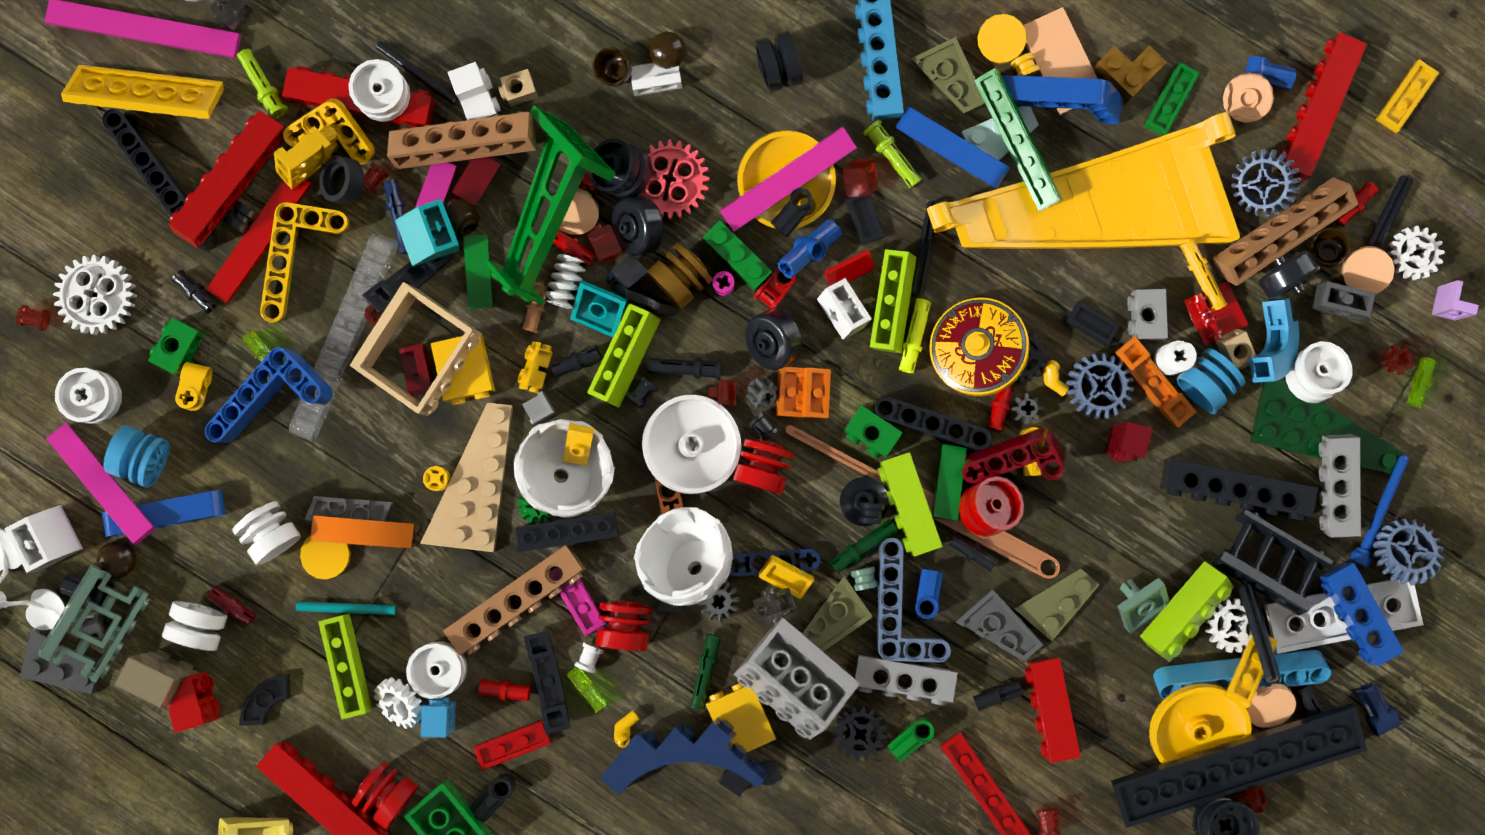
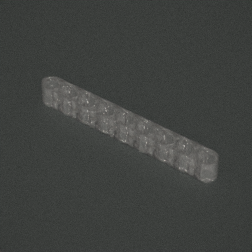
M376 232L370 236L314 367V370L331 387L332 399L325 405L310 404L301 399L290 423L289 433L310 442H314L317 438L373 308L364 299L362 294L382 280L384 282L398 248L396 240ZM318 389L315 390V398L318 396Z

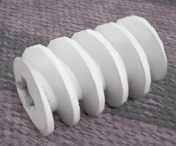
M558 254L557 259L562 263L554 264V268L559 273H551V277L556 282L548 283V287L553 291L545 292V296L550 299L546 302L566 309H573L568 300L576 299L571 291H578L579 289L574 284V281H582L577 272H585L586 269L580 266V263L585 262L572 256Z
M1174 341L1157 349L1153 362L1163 374L1174 375L1186 371L1194 365L1196 351L1191 343Z

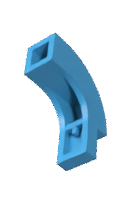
M1289 298L1262 302L1267 335L1262 352L1249 358L1253 383L1277 381L1285 377L1295 363L1299 348L1298 320L1293 321Z

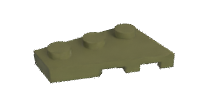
M956 37L911 58L964 115L986 105Z
M1078 568L1013 609L1045 637L1053 641L1100 584L1081 568Z
M843 576L801 634L824 652L873 616L845 576Z

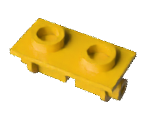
M532 342V345L528 346L525 353V359H527L525 369L520 371L518 377L519 389L528 390V386H530V392L538 393L539 389L542 390L546 373L538 371L539 366L548 368L553 353L551 346L542 344L540 348L541 342Z

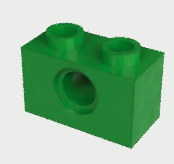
M171 318L170 321L164 324L159 342L152 346L148 361L174 375L180 376L183 365L186 362H191L205 333L181 320ZM177 340L179 347L175 352H172L171 344Z
M862 405L844 429L848 440L856 445L861 442L868 447L866 451L877 459L880 456L886 458L903 433ZM874 427L878 431L876 440L871 441L866 438V428Z

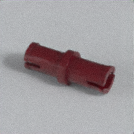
M214 586L212 588L213 591L207 594L206 599L224 610L223 613L225 615H231L248 627L250 621L252 622L255 618L256 613L240 604L238 598H232L217 586Z

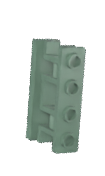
M91 564L38 654L39 657L47 661L51 660L57 665L64 653L86 663L81 671V676L87 677L96 683L99 677L103 679L108 672L110 665L107 663L112 655L117 656L123 646V642H121L125 633H131L136 624V620H134L138 611H144L149 598H147L148 592L146 590L140 589L135 585L131 587L127 595L106 586L111 573ZM98 578H101L97 589L108 593L102 605L88 600L84 608H81ZM134 596H137L122 623L118 626L122 617L111 611L115 601L118 598L130 604ZM91 609L112 618L101 639L79 629ZM73 622L74 625L70 633L80 637V642L75 650L62 644L57 653H55V649ZM108 640H111L94 670H91L95 664V659L84 655L90 643L104 649Z

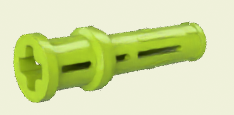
M251 49L240 51L237 54V58L258 92L257 99L260 103L264 104L268 111L267 115L274 120L285 116L289 111L287 105H283L280 100L277 88L271 86Z
M879 119L870 125L863 134L864 136L868 135L876 146L875 150L883 153L910 189L920 182L922 178L894 144L895 138L889 136L881 125L882 121Z

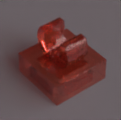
M718 380V387H708V397L718 399V405L736 406V382Z
M1262 785L1237 793V797L1245 796L1249 799V803H1244L1243 805L1248 806L1250 809L1252 808L1254 814L1264 812L1269 805Z

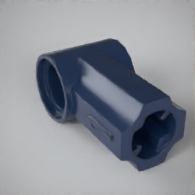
M1377 683L1365 684L1355 691L1367 714L1366 722L1377 737L1401 725L1397 713L1387 704Z

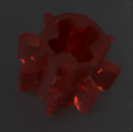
M1395 344L1391 345V351L1386 350L1382 352L1385 357L1381 364H1385L1388 368L1387 373H1392L1396 370L1397 374L1401 375L1405 373L1404 368H1413V365L1410 363L1415 355H1411L1407 351L1408 346H1404L1399 350V346Z

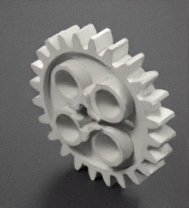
M93 255L91 260L89 257L83 256L82 263L73 260L74 268L65 266L68 274H59L63 282L55 283V286L59 287L60 291L53 293L54 296L60 297V300L55 302L54 305L62 307L58 315L66 316L63 321L64 323H72V329H80L85 334L90 330V333L93 335H98L99 330L101 333L108 334V327L117 330L116 322L125 324L122 316H131L127 308L135 307V304L131 303L130 299L137 297L136 294L130 293V290L135 288L136 285L128 283L132 275L124 274L126 271L125 267H118L119 262L115 260L110 261V258L105 256L100 260V257L97 255ZM90 275L89 284L84 285V278ZM110 281H113L114 288L108 292L107 285ZM93 293H98V296L93 297ZM82 298L83 306L77 309V301ZM106 304L107 311L101 316L100 308Z

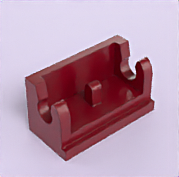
M489 157L471 159L454 187L452 194L476 206L501 164Z
M420 343L399 349L408 393L414 398L425 396L434 382L426 345Z

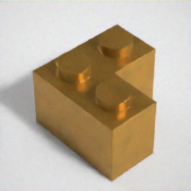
M1150 45L1133 62L1114 46L1095 65L1093 70L1100 79L1111 82L1127 104L1167 62Z

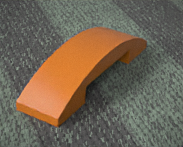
M1133 336L1115 352L1119 360L1124 363L1125 369L1128 368L1130 370V376L1140 389L1176 428H1179L1197 412L1184 395L1178 393L1150 359L1149 352L1136 336Z
M313 515L311 540L412 548L414 524Z

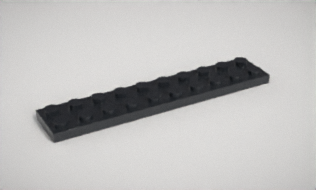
M1353 703L1111 780L1123 822L1126 828L1365 752L1367 747L1357 708Z

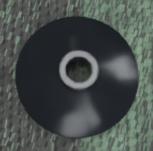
M868 477L856 478L850 481L841 492L839 502L841 512L854 525L872 526L874 524L859 522V517L862 516L859 500L865 497L868 499V503L885 505V510L882 512V518H884L889 507L886 496L887 491L875 479Z

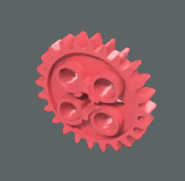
M669 139L665 147L659 141L658 149L649 145L651 153H647V155L650 157L652 165L651 179L646 189L640 195L646 196L655 202L662 218L665 213H668L669 219L672 220L674 213H677L679 218L682 219V211H686L691 215L690 207L694 206L699 209L700 207L696 201L698 199L705 201V197L701 193L709 192V188L704 183L710 182V178L703 176L709 172L708 167H701L705 163L704 158L697 160L699 151L696 150L690 153L691 145L688 144L683 149L681 141H678L677 145L673 146L671 139ZM677 159L678 162L673 172L676 182L670 183L669 196L667 201H664L663 198L668 188L665 178L671 177L673 160ZM659 160L668 161V166L663 171L656 169V164ZM682 166H690L692 168L689 176L682 177L679 175V170ZM654 183L662 185V189L658 194H651L649 191ZM678 189L685 191V197L682 200L673 199V193Z

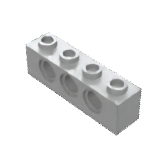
M1353 434L1322 435V442L1319 443V455L1322 457L1319 478L1323 482V491L1319 493L1320 505L1323 506V516H1320L1319 519L1320 529L1329 537L1361 536L1360 437ZM1342 455V464L1338 467H1335L1334 460L1336 459V457ZM1342 480V489L1335 491L1334 486L1336 482ZM1343 505V512L1335 516L1336 507Z
M857 654L853 678L860 683L858 691L872 693L873 689L882 690V695L897 697V693L906 694V699L921 701L922 697L932 699L931 703L946 705V701L953 702L958 672L950 669L902 661H888L879 657ZM877 670H884L886 672V679L881 683H877L873 679V675ZM902 674H908L911 677V682L906 687H901L898 684V678ZM927 678L935 680V687L931 691L923 689V682Z

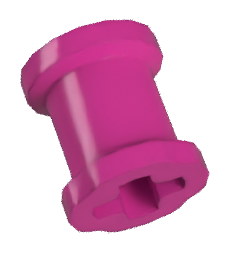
M720 271L713 277V287L718 295L726 296L733 292L735 282L732 274ZM725 278L728 279V285L730 286H724L723 289H720L718 281H723Z

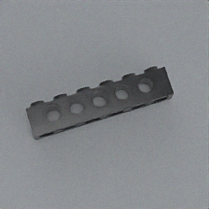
M1165 459L1160 488L1166 489V494L1181 497L1182 493L1191 494V499L1206 502V498L1216 499L1215 504L1230 506L1231 503L1240 504L1239 509L1255 511V507L1264 509V514L1279 516L1280 512L1289 514L1288 519L1303 521L1304 517H1313L1318 491L1316 487L1176 459ZM1187 474L1192 475L1194 478V484L1190 488L1184 482ZM1212 479L1218 483L1216 492H1212L1209 488V482ZM1236 484L1242 487L1240 497L1235 496L1233 492ZM1260 489L1266 492L1264 502H1261L1258 498ZM1285 494H1288L1291 499L1288 507L1282 502Z

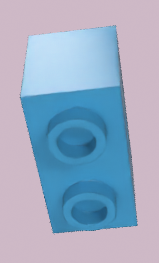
M444 696L443 698L430 699L428 703L422 706L421 737H447L455 731L456 701H449V697Z

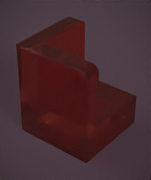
M852 160L842 169L846 195L848 197H869L878 188L874 160Z

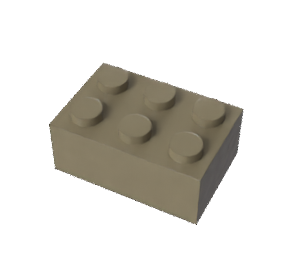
M157 650L128 657L115 686L161 708L171 704L185 677L199 672L193 670L194 666L182 660L177 662L171 659V654L163 650Z

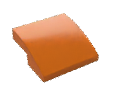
M784 367L778 370L776 416L829 418L831 369Z

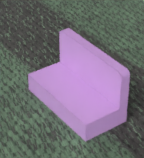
M1456 280L1438 287L1432 315L1456 321L1477 315L1479 305L1459 300L1463 281Z

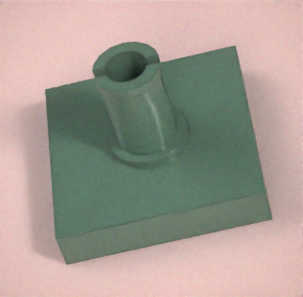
M1159 578L1141 590L1132 579L1127 580L1129 586L1125 582L1121 585L1120 590L1128 599L1118 605V610L1123 625L1130 634L1158 616L1169 603L1165 584Z

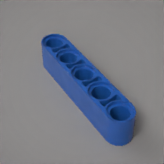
M910 107L906 109L895 127L998 189L1010 169L1009 166Z
M222 490L137 505L155 528L226 515ZM106 511L102 512L106 537L124 535V532Z

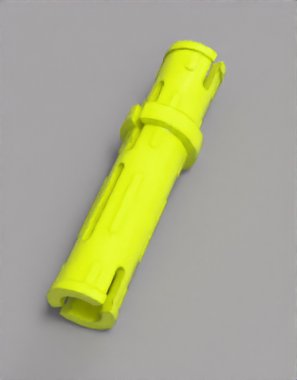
M916 299L906 343H903L902 346L904 351L899 367L900 371L912 374L915 372L916 361L919 353L922 351V337L932 304L928 300Z

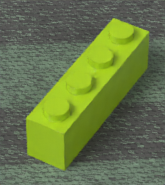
M885 249L870 347L878 351L902 354L917 258L910 252Z
M629 303L591 383L588 394L620 408L660 323V318Z
M910 452L880 462L881 467L877 468L881 481L887 482L889 491L886 492V496L890 506L895 505L897 514L894 515L897 528H903L906 538H903L902 542L906 553L911 552L912 556H917L941 548L942 544Z
M1204 561L1140 637L1147 646L1170 662L1173 657H1177L1181 653L1185 643L1198 633L1199 627L1204 621L1213 616L1216 607L1230 596L1234 586L1227 576Z
M350 614L318 621L341 720L372 711Z

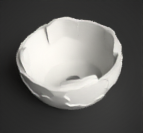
M559 419L545 424H538L532 428L529 435L520 445L514 460L515 479L521 494L535 509L542 510L551 515L573 517L590 511L607 494L613 481L615 467L613 466L610 450L602 437L603 435L594 429L587 466L563 462L569 423L592 427L583 421ZM557 471L565 472L567 481L564 483L557 482L554 479V473Z
M681 507L659 516L646 530L639 543H637L634 559L638 576L648 593L660 601L672 605L688 606L709 599L726 582L731 569L733 552L727 531L718 519L698 508ZM694 566H702L698 574L691 575V570Z

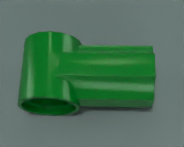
M923 716L915 718L910 726L887 744V747L900 762L922 744L929 742L933 738L935 732L931 721ZM926 724L929 726V731L925 735H918L916 733L917 726Z

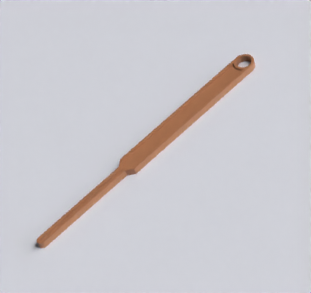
M792 425L786 427V433L865 476L877 480L886 486L889 491L887 482L881 481L877 470ZM922 488L932 515L935 494ZM960 512L958 514V521L933 518L1043 578H1054L1060 571V564L1054 557L1005 531L990 537L975 535L962 522ZM1049 559L1055 563L1056 569L1052 575L1042 573L1041 564L1044 560Z

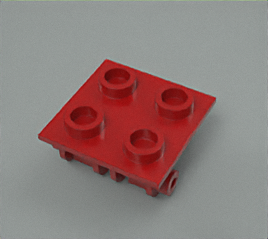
M1228 281L1217 285L1227 302V305L1221 309L1213 311L1204 292L1183 301L1203 345L1222 338V335L1234 329H1241L1249 325Z

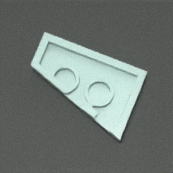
M1018 107L1031 133L1038 127L1031 107ZM993 118L961 132L964 140L997 160L1002 159L1009 152Z

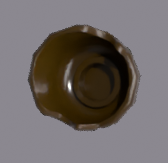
M665 31L657 34L649 45L650 59L660 68L670 69L677 67L681 64L683 58L687 56L686 43L676 33Z
M614 47L600 50L595 55L592 63L595 77L612 87L623 85L629 79L632 72L631 60L628 55Z
M1329 227L1317 232L1310 245V251L1321 266L1331 268L1341 264L1346 259L1350 251V241L1348 235L1341 229Z
M112 541L105 544L99 550L96 561L98 567L111 573L110 578H121L134 570L137 557L135 550L129 544L121 541Z

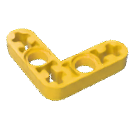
M334 98L325 101L290 124L283 133L285 142L294 147L300 143L302 136L308 134L309 129L312 128L309 124V117H315L320 122L318 130L320 131L329 124L337 132L338 140L349 156L360 164L367 163L375 154L373 144L340 100ZM335 107L337 112L330 114L328 110ZM343 117L344 120L337 125L336 122ZM342 126H349L353 130V137L345 136L342 132ZM303 127L305 132L299 137L294 138L292 136L293 132H297ZM358 138L359 141L352 145L351 143ZM365 149L367 153L360 155L358 151Z

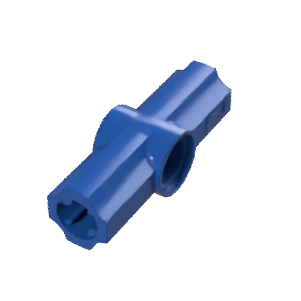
M827 219L809 236H799L795 240L793 249L777 263L779 270L785 277L792 279L811 261H821L826 254V249L842 235L840 227L833 220Z

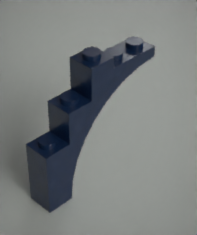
M717 717L699 739L695 736L696 733L688 725L683 726L681 723L671 731L661 744L654 733L642 729L634 736L600 779L619 795L634 780L648 771L664 765L681 762L707 763L723 767L742 776L757 788L769 774L765 772L766 768L759 761H753L746 755L747 752L741 745L731 742L737 734L733 731L734 727L727 720H721Z

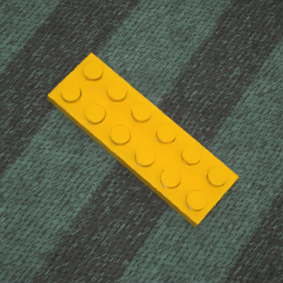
M78 65L62 91L61 96L63 102L209 119L224 91L222 81Z

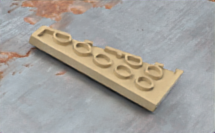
M486 404L420 544L495 552L512 419V405Z

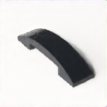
M451 253L412 267L410 261L384 282L382 280L379 281L362 296L380 314L386 310L403 282L417 289L439 272L455 254Z
M549 631L524 636L542 708L540 711L545 732L550 734L570 729L571 725L565 692Z

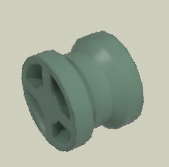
M875 566L851 571V576L855 578L856 582L854 585L855 591L879 586L878 581L874 577L876 572Z

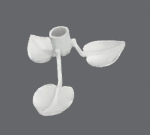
M0 528V570H3V573L0 575L1 583L9 573V569L18 568L22 563L6 531ZM49 589L35 590L31 595V601L11 602L6 601V595L0 591V609L8 606L28 605L26 619L32 627L39 630L52 629L66 607L62 598Z

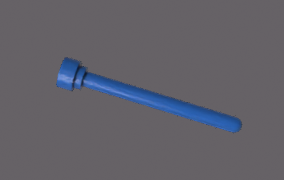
M1401 455L1398 458L1360 548H1356V551H1352L1349 561L1366 568L1369 567L1372 560L1370 558L1372 554L1370 549L1409 462L1407 455Z

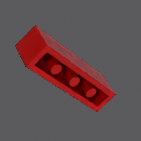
M1054 656L1027 662L1028 668L1024 669L1027 683H1031L1033 693H1030L1029 697L1032 708L1037 710L1038 717L1034 720L1037 732L1042 734L1043 742L1040 743L1042 757H1046L1050 763L1080 758L1060 658Z

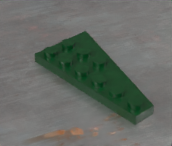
M1282 378L1277 381L1262 383L1250 443L1322 459L1319 455V443L1322 442V435L1353 434L1360 437V468L1388 475L1392 474L1398 458L1402 455L1401 450L1321 402L1308 403L1297 398L1289 389L1287 382ZM1342 455L1336 457L1334 462L1342 464Z

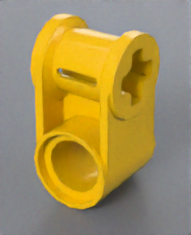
M186 362L183 365L175 396L179 407L189 411H198L203 407L213 376L211 367ZM188 397H194V400H193V402H192V401H189V402H188V401H187V398H188Z

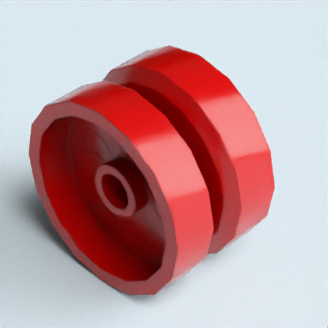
M998 476L987 478L965 490L959 503L962 522L968 530L982 537L995 536L1013 528L1019 523L1024 511L1022 494L1016 485L1008 479Z

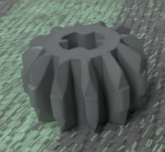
M726 581L723 589L719 588L709 599L698 603V605H707L706 608L702 609V615L706 614L709 610L711 611L708 620L712 621L714 615L718 614V622L720 623L723 621V613H725L728 619L732 618L728 609L734 612L738 611V607L731 605V602H739L740 598H731V595L737 592L736 588L731 589L729 592L726 591L729 587V582ZM719 594V597L721 595L725 597L723 601L724 606L719 608V605L715 607L712 604L715 600L714 596Z

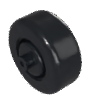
M638 195L623 198L615 205L612 212L611 227L619 248L626 254H632L633 256L654 252L660 246L664 234L663 218L655 202L646 196Z
M1304 250L1288 260L1281 256L1274 261L1277 267L1263 276L1258 284L1270 300H1274L1291 290L1298 294L1305 289L1302 283L1321 269V265L1310 250Z
M777 309L766 310L754 316L747 324L745 331L747 348L753 359L762 367L768 370H780L794 363L800 356L802 350L800 330L795 321L785 312Z

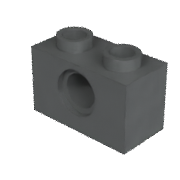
M1327 281L1317 285L1312 309L1360 321L1371 316L1376 293Z

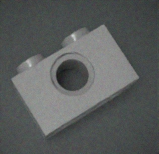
M1166 289L1133 291L1127 301L1128 311H1131L1132 321H1129L1128 324L1129 335H1132V337L1136 336L1139 341H1162L1167 339ZM1143 309L1151 313L1152 318L1150 322L1142 318Z

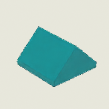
M582 280L570 319L614 337L629 305V301Z

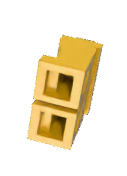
M329 124L320 131L313 126L309 129L308 134L302 136L300 143L287 152L283 147L279 148L274 152L276 173L291 189H294L318 171L322 164L325 165L326 161L331 158V154L339 149L336 142L338 139L337 132Z

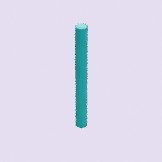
M297 601L296 611L396 615L397 611L396 605Z

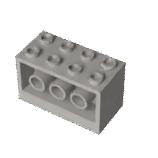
M784 618L778 621L765 634L734 673L738 682L743 687L754 691L757 694V698L763 704H769L776 710V714L780 719L790 722L800 736L809 740L828 727L860 684Z

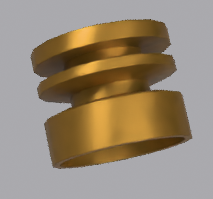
M676 243L673 249L679 257L676 258L668 251L666 256L671 264L667 266L663 262L657 261L647 273L671 300L683 309L694 298L689 287L692 285L699 291H702L704 288L697 279H702L706 284H709L713 279L708 274L705 265L692 251Z

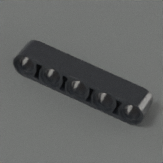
M882 397L873 406L874 414L886 422L971 450L979 451L986 449L991 443V434L985 428L900 400ZM887 402L890 404L891 413L889 415H883L879 412L878 407L880 403ZM904 410H911L914 413L915 419L912 423H907L903 420L902 413ZM929 417L935 418L938 422V427L934 431L926 427V420ZM952 425L960 427L961 435L959 438H953L950 435L949 429ZM975 433H981L984 436L985 441L982 446H977L973 442Z

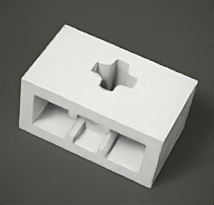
M846 278L827 287L817 299L843 340L861 331L871 321V317Z

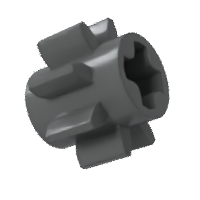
M765 377L763 380L756 378L748 385L749 393L746 397L756 408H759L761 405L767 407L776 400L775 391L778 388L768 377Z
M1026 393L1023 396V401L1018 397L1014 399L1017 405L1010 410L1015 411L1017 414L1014 419L1015 421L1022 418L1025 424H1029L1030 417L1034 420L1039 419L1036 413L1042 410L1043 407L1037 406L1038 397L1029 399V395ZM1026 403L1027 407L1032 408V411L1028 412L1027 415L1026 411L1021 410V407L1026 405Z

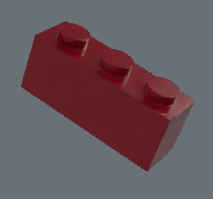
M1131 422L1111 426L1105 455L1111 456V461L1124 464L1125 462H1137V459L1146 458L1153 428Z

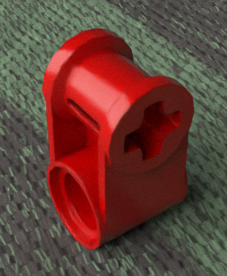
M777 268L769 279L760 286L753 298H759L770 307L769 310L776 309L794 286L796 275L789 283L783 284L778 280L781 271Z

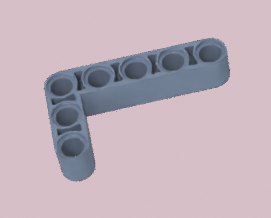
M885 539L879 546L877 652L883 659L888 661L944 662L951 653L949 644L940 638L901 637L903 545L898 539ZM889 542H894L898 548L897 553L893 556H888L885 553V546ZM894 567L896 569L897 576L894 580L888 581L885 579L884 571L886 568ZM887 592H894L896 595V602L893 605H886L883 601L884 595ZM887 617L895 619L896 624L892 630H885L883 627V621ZM886 642H893L895 645V651L891 655H885L882 652V646ZM914 642L918 643L920 647L918 654L910 656L907 653L908 645ZM938 643L943 644L944 653L938 657L932 654L933 646Z

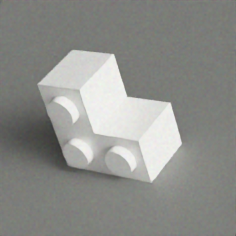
M474 62L448 72L455 94L461 102L467 120L498 115L497 112L501 111L497 98L491 97L489 89L493 87L484 68L480 69L477 63Z

